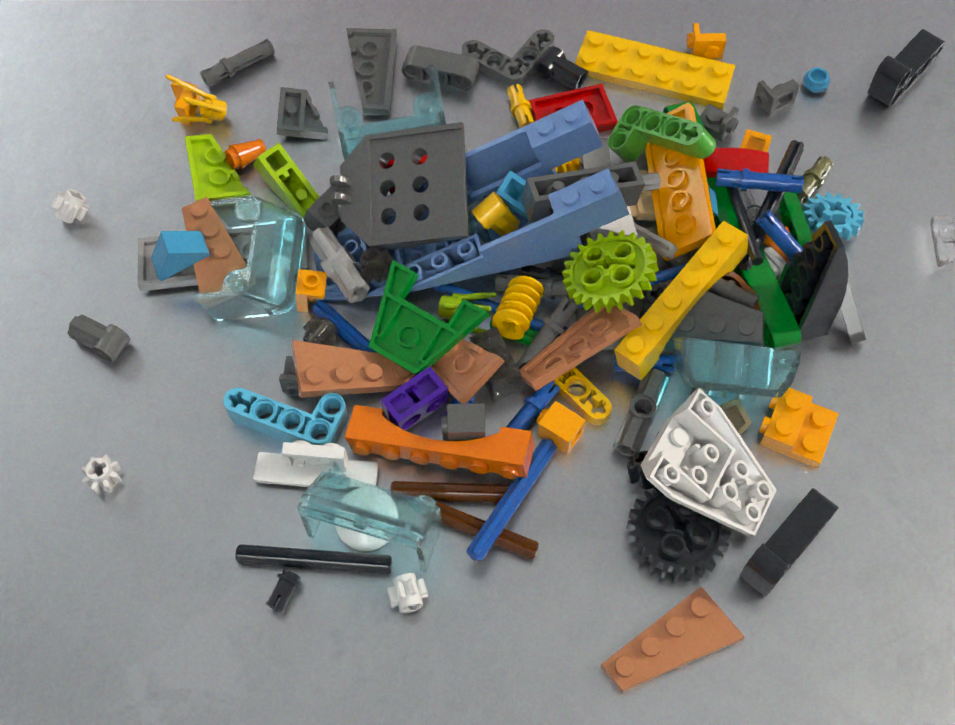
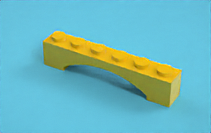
M725 221L718 226L640 319L642 325L629 332L615 348L618 366L642 381L657 363L665 345L692 307L722 276L728 272L731 274L748 253V234Z

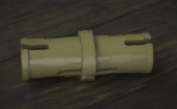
M820 156L812 168L804 172L802 193H796L800 203L802 200L803 203H806L812 193L823 185L825 176L834 166L833 161L829 157Z

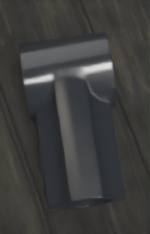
M550 46L533 65L535 73L541 79L549 81L553 78L573 90L582 88L588 77L587 70L567 60L564 52L555 46Z

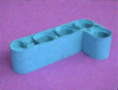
M239 387L229 390L223 398L226 411L234 423L282 442L293 443L296 440H302L312 445L336 444L348 421L345 401L337 393H328L322 396L312 414ZM331 409H339L335 414H327ZM264 414H272L267 419H260ZM291 424H299L295 429H287ZM318 434H326V437L322 440L314 439Z

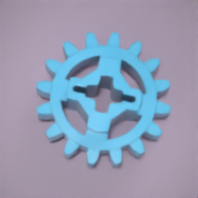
M826 192L825 197L819 193L815 195V199L809 197L807 204L803 206V213L810 230H814L815 233L825 221L831 220L839 237H843L846 241L850 240L851 235L855 237L858 235L864 222V211L858 210L859 203H850L852 198H842L840 193L834 197L830 192Z

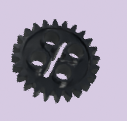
M655 486L653 487L652 494L645 490L642 500H635L633 506L635 509H630L628 518L631 520H628L626 529L631 531L628 533L627 541L636 542L632 546L631 552L642 553L639 559L640 564L647 561L651 563L649 572H653L658 567L661 569V578H664L668 572H671L673 580L676 582L680 574H684L686 580L690 581L693 572L702 578L705 574V568L712 572L716 566L715 562H722L724 557L722 552L726 553L729 547L726 541L729 540L731 535L730 531L725 530L727 526L670 500ZM678 509H686L691 515H684ZM650 520H659L663 526H655ZM693 535H701L706 539V542L697 541ZM672 546L676 548L679 553H669L665 549V547Z

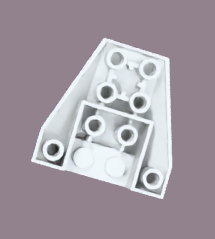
M700 388L695 390L665 421L641 463L646 479L670 500L749 537L756 535L776 493V488L722 408Z

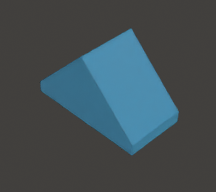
M161 231L151 258L158 279L163 281L210 256L203 233L200 231Z

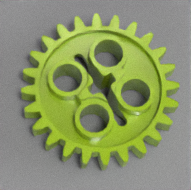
M612 230L609 231L607 237H603L601 233H598V240L593 241L591 238H587V246L577 245L579 253L570 252L572 261H565L564 263L566 270L562 271L564 276L563 284L569 298L574 299L577 306L582 304L586 311L592 306L595 313H598L602 307H605L607 313H610L613 306H617L621 311L625 302L633 306L634 301L632 298L638 297L643 299L642 290H651L650 282L657 280L655 272L659 271L655 252L652 250L650 243L646 244L643 236L637 239L634 232L626 237L624 230H621L618 236H614Z

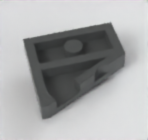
M281 87L277 135L328 140V129L323 126L320 114L312 104L308 91Z

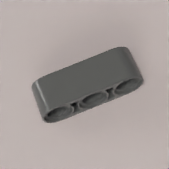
M414 45L409 48L401 71L405 77L414 81L468 91L473 87L480 65L476 59L467 55Z

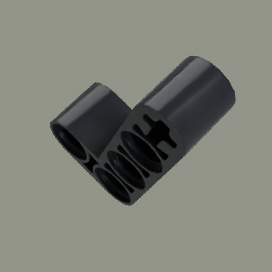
M922 29L895 58L889 55L884 58L874 74L867 94L891 107L938 57L946 41Z
M812 488L765 544L763 543L751 556L739 576L766 597L829 522L839 507L815 488Z

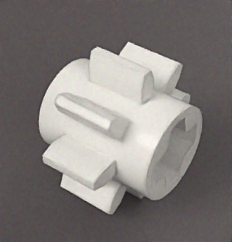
M67 189L65 193L58 191L51 207L56 209L54 212L55 216L67 223H74L75 219L82 221L89 206L84 204L85 196L73 189Z
M107 454L103 458L90 457L91 461L88 462L86 467L81 468L87 476L82 479V483L86 488L92 486V490L96 495L101 491L113 492L112 488L116 483L122 481L116 473L121 467L117 461L111 463Z
M406 573L392 579L393 587L387 588L392 608L399 606L401 613H409L423 607L422 599L428 598L423 578L417 580L414 573Z

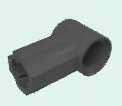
M83 314L75 316L71 320L67 332L70 338L91 348L100 358L110 363L115 361L131 340L129 335L113 324L105 326Z

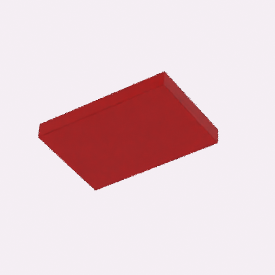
M602 83L528 100L531 104V115L534 122L583 100L597 127L598 133L613 130L618 123Z

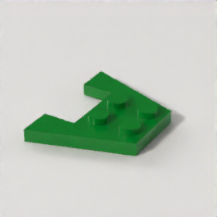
M392 260L369 348L412 374L417 375L429 366H433L487 319L490 314L463 299L448 324L405 300L419 275Z

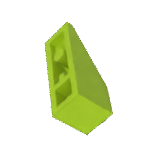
M277 143L258 156L253 166L276 195L304 221L307 209L320 196L282 145Z

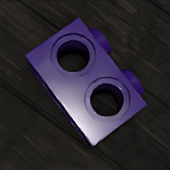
M429 366L381 399V407L391 423L407 431L448 402V388Z

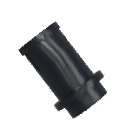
M286 569L283 570L282 574L277 575L279 580L268 601L265 603V605L274 609L278 599L281 597L276 606V611L280 613L285 612L293 592L301 586L299 583L301 577Z

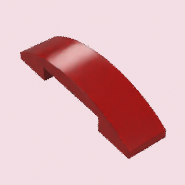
M715 148L710 156L703 159L706 178L716 177L718 168L743 171V168H747L753 172L769 173L770 155L764 151L745 148Z

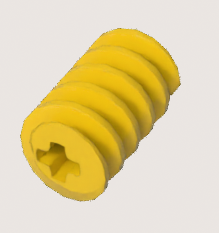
M517 276L508 283L504 296L492 318V325L499 335L511 340L523 338L524 332L529 329L533 315L541 302V297L544 295V288L539 281L528 276Z

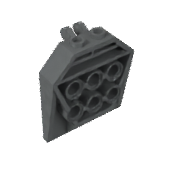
M462 122L366 135L340 165V175L330 177V185L338 187L340 191L330 195V202L338 204V214L341 221L368 246L378 252L469 237L465 133ZM428 155L427 160L423 164L418 165L420 158ZM395 159L393 166L386 169L388 162ZM428 182V188L424 192L419 193L420 187ZM395 186V192L387 197L389 189ZM429 210V216L421 221L422 213ZM396 214L395 221L388 225L389 218Z

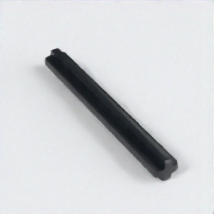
M245 544L238 545L235 553L237 562L246 564L390 574L392 570V557L390 555Z

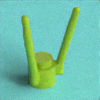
M495 292L471 294L453 293L452 296L443 295L439 302V317L448 319L449 322L463 299L495 298L497 294ZM476 305L487 312L491 311L490 306ZM478 326L473 330L475 333L500 342L504 340L502 336Z

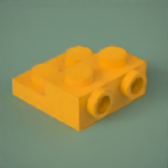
M783 386L781 393L774 392L768 408L773 409L771 417L765 416L760 426L759 433L764 434L760 445L818 468L839 413L811 403L813 397Z

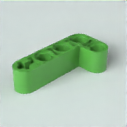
M639 105L630 106L625 110L608 139V147L626 163L634 162L638 159L647 143L698 159L707 158L716 148L715 139L701 124Z

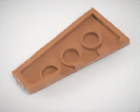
M613 306L610 313H607L605 307H602L598 313H595L594 308H592L518 370L517 374L522 381L537 391L633 331L642 323L637 315L624 308L620 311L617 306Z

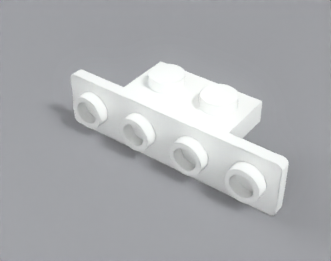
M296 440L293 443L284 442L281 454L259 452L253 479L256 483L345 491L375 490L379 466L377 462L348 460L345 447L335 443L312 445L306 441Z

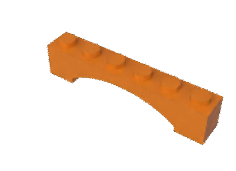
M354 405L345 434V439L351 450L359 455L367 456L372 453L381 455L389 460H398V458L410 459L412 462L420 465H426L429 462L440 464L447 469L467 468L477 474L492 472L508 479H516L517 477L527 478L535 446L531 431L501 427L499 433L466 441H443L424 438L395 426L388 420L383 409Z

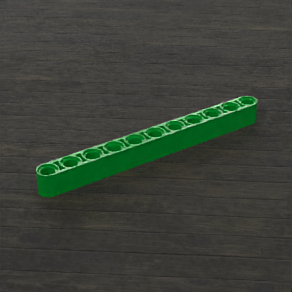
M692 101L665 106L663 109V113H668L689 102L694 107L696 122L704 127ZM716 177L707 178L708 188L710 187L716 192L718 216L714 217L716 229L725 221L740 230L726 187L715 186ZM760 247L764 259L761 265H752L748 271L739 269L736 266L733 271L754 290L756 295H759V311L764 313L765 318L764 342L768 350L776 351L799 345L801 343L800 328L762 247Z

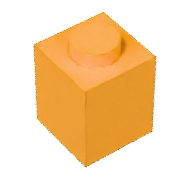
M555 401L549 409L544 408L539 414L536 421L538 423L537 436L542 439H551L554 441L553 443L557 446V449L568 455L584 433L586 419Z

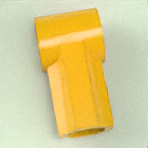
M492 192L471 210L484 228L487 230L492 228L500 236L517 230L520 224L517 216L509 210L504 201L495 192Z

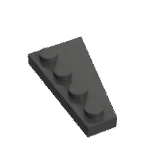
M346 28L363 115H389L397 31L396 29Z

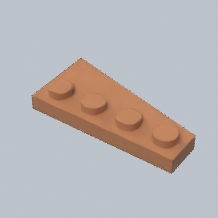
M205 197L183 207L182 213L186 231H200L203 233L210 256L193 264L203 307L206 308L256 284L252 273L209 199Z
M462 339L431 368L446 385L448 391L461 404H466L500 368L505 360L474 343Z
M292 340L291 349L300 398L324 396L328 393L347 395L390 392L416 376L378 353Z
M700 587L603 662L601 668L622 694L659 678L667 672L682 668L692 661L716 653L724 647L739 643L745 637L706 591Z

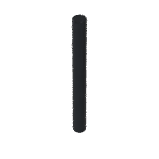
M726 187L740 230L748 234V253L752 264L755 266L761 265L764 259L739 189Z

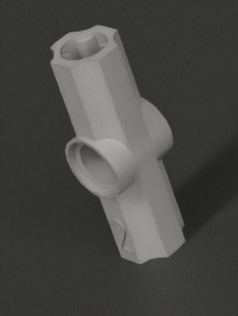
M328 226L317 228L311 233L312 237L309 242L322 260L320 263L321 267L331 280L338 285L350 303L362 301L368 296L367 293L370 287L357 269L358 263L351 253L341 245Z

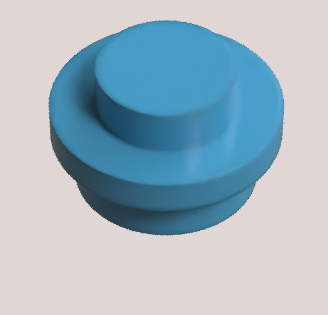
M819 67L810 69L803 78L804 86L812 92H823L830 83L828 72Z

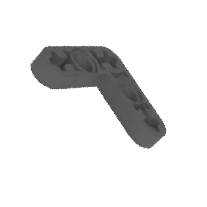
M545 29L534 32L512 58L477 40H469L463 43L462 55L476 59L480 65L478 71L509 87L514 85L516 88V84L522 86L535 72L533 68L534 63L550 46H554V35ZM531 55L536 59L534 61H525L523 57ZM495 60L500 62V65L491 67L487 63Z

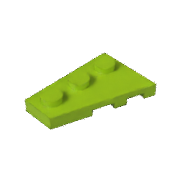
M212 134L185 136L195 202L205 197L209 199L211 205L251 200L250 192L242 185L239 175L227 162L226 155Z

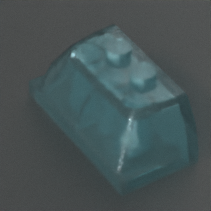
M687 337L670 338L665 345V351L673 352L677 372L686 387L707 390L709 397L726 398V393L737 394V400L755 402L756 396L782 397L794 381L801 357V351Z

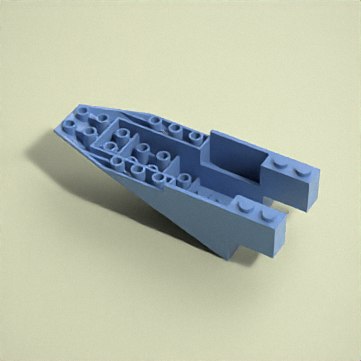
M581 100L465 153L468 238L378 252L368 246L349 227H346L336 237L358 263L357 269L370 287L367 297L383 296L392 260L419 275L410 292L570 257V252L579 253L577 245H582L579 236L630 214L609 168L549 194L548 197L554 211L552 215L536 222H529L527 218L515 212L514 214L520 220L517 230L504 236H500L492 228L489 230L484 228L471 211L492 192L496 193L510 170L524 180L531 177L557 174L555 167L603 146L597 127L584 101ZM428 182L420 187L419 193L424 192L428 188ZM429 210L422 213L421 221L429 216ZM396 214L389 218L388 225L395 221ZM315 253L314 259L317 271H324L320 265L322 260ZM327 275L324 301L347 300L338 285Z

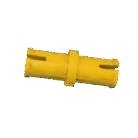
M516 84L518 92H516L514 85H511L506 93L511 103V113L516 117L519 128L534 122L531 115V104L526 100L522 86Z

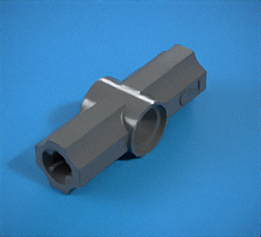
M655 368L651 369L640 382L613 444V448L618 450L620 454L631 457L640 452L670 382V378L663 371ZM636 410H644L648 414L640 415Z

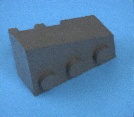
M705 292L670 338L674 344L763 349L764 313Z

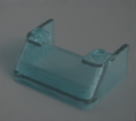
M433 64L427 65L431 91L422 92L414 98L413 116L363 124L361 114L355 107H339L334 82H328L344 160L366 135L446 124L438 71Z
M256 196L211 201V207L230 229L252 226L246 269L234 270L224 278L221 291L195 294L194 300L216 321L280 315L289 312L296 302L298 270L301 265L306 228L303 218L293 210Z
M336 469L321 472L302 494L297 506L308 537H315L320 522L323 521L417 550L420 571L426 572L442 528L440 508L436 505L434 499L423 495L417 498L349 478L343 472Z

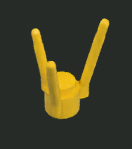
M169 74L165 76L166 79L205 98L200 101L184 97V102L199 106V112L203 116L172 117L173 122H204L211 124L213 120L221 122L225 118L227 111L225 101L218 100L216 95L208 94Z

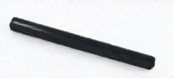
M792 140L789 143L776 174L793 175L804 151V143L802 141ZM768 191L752 225L759 248L767 233L755 221L758 217L762 219L761 214L769 209L775 216L785 192ZM749 253L741 260L737 268L745 271L751 269L753 264Z

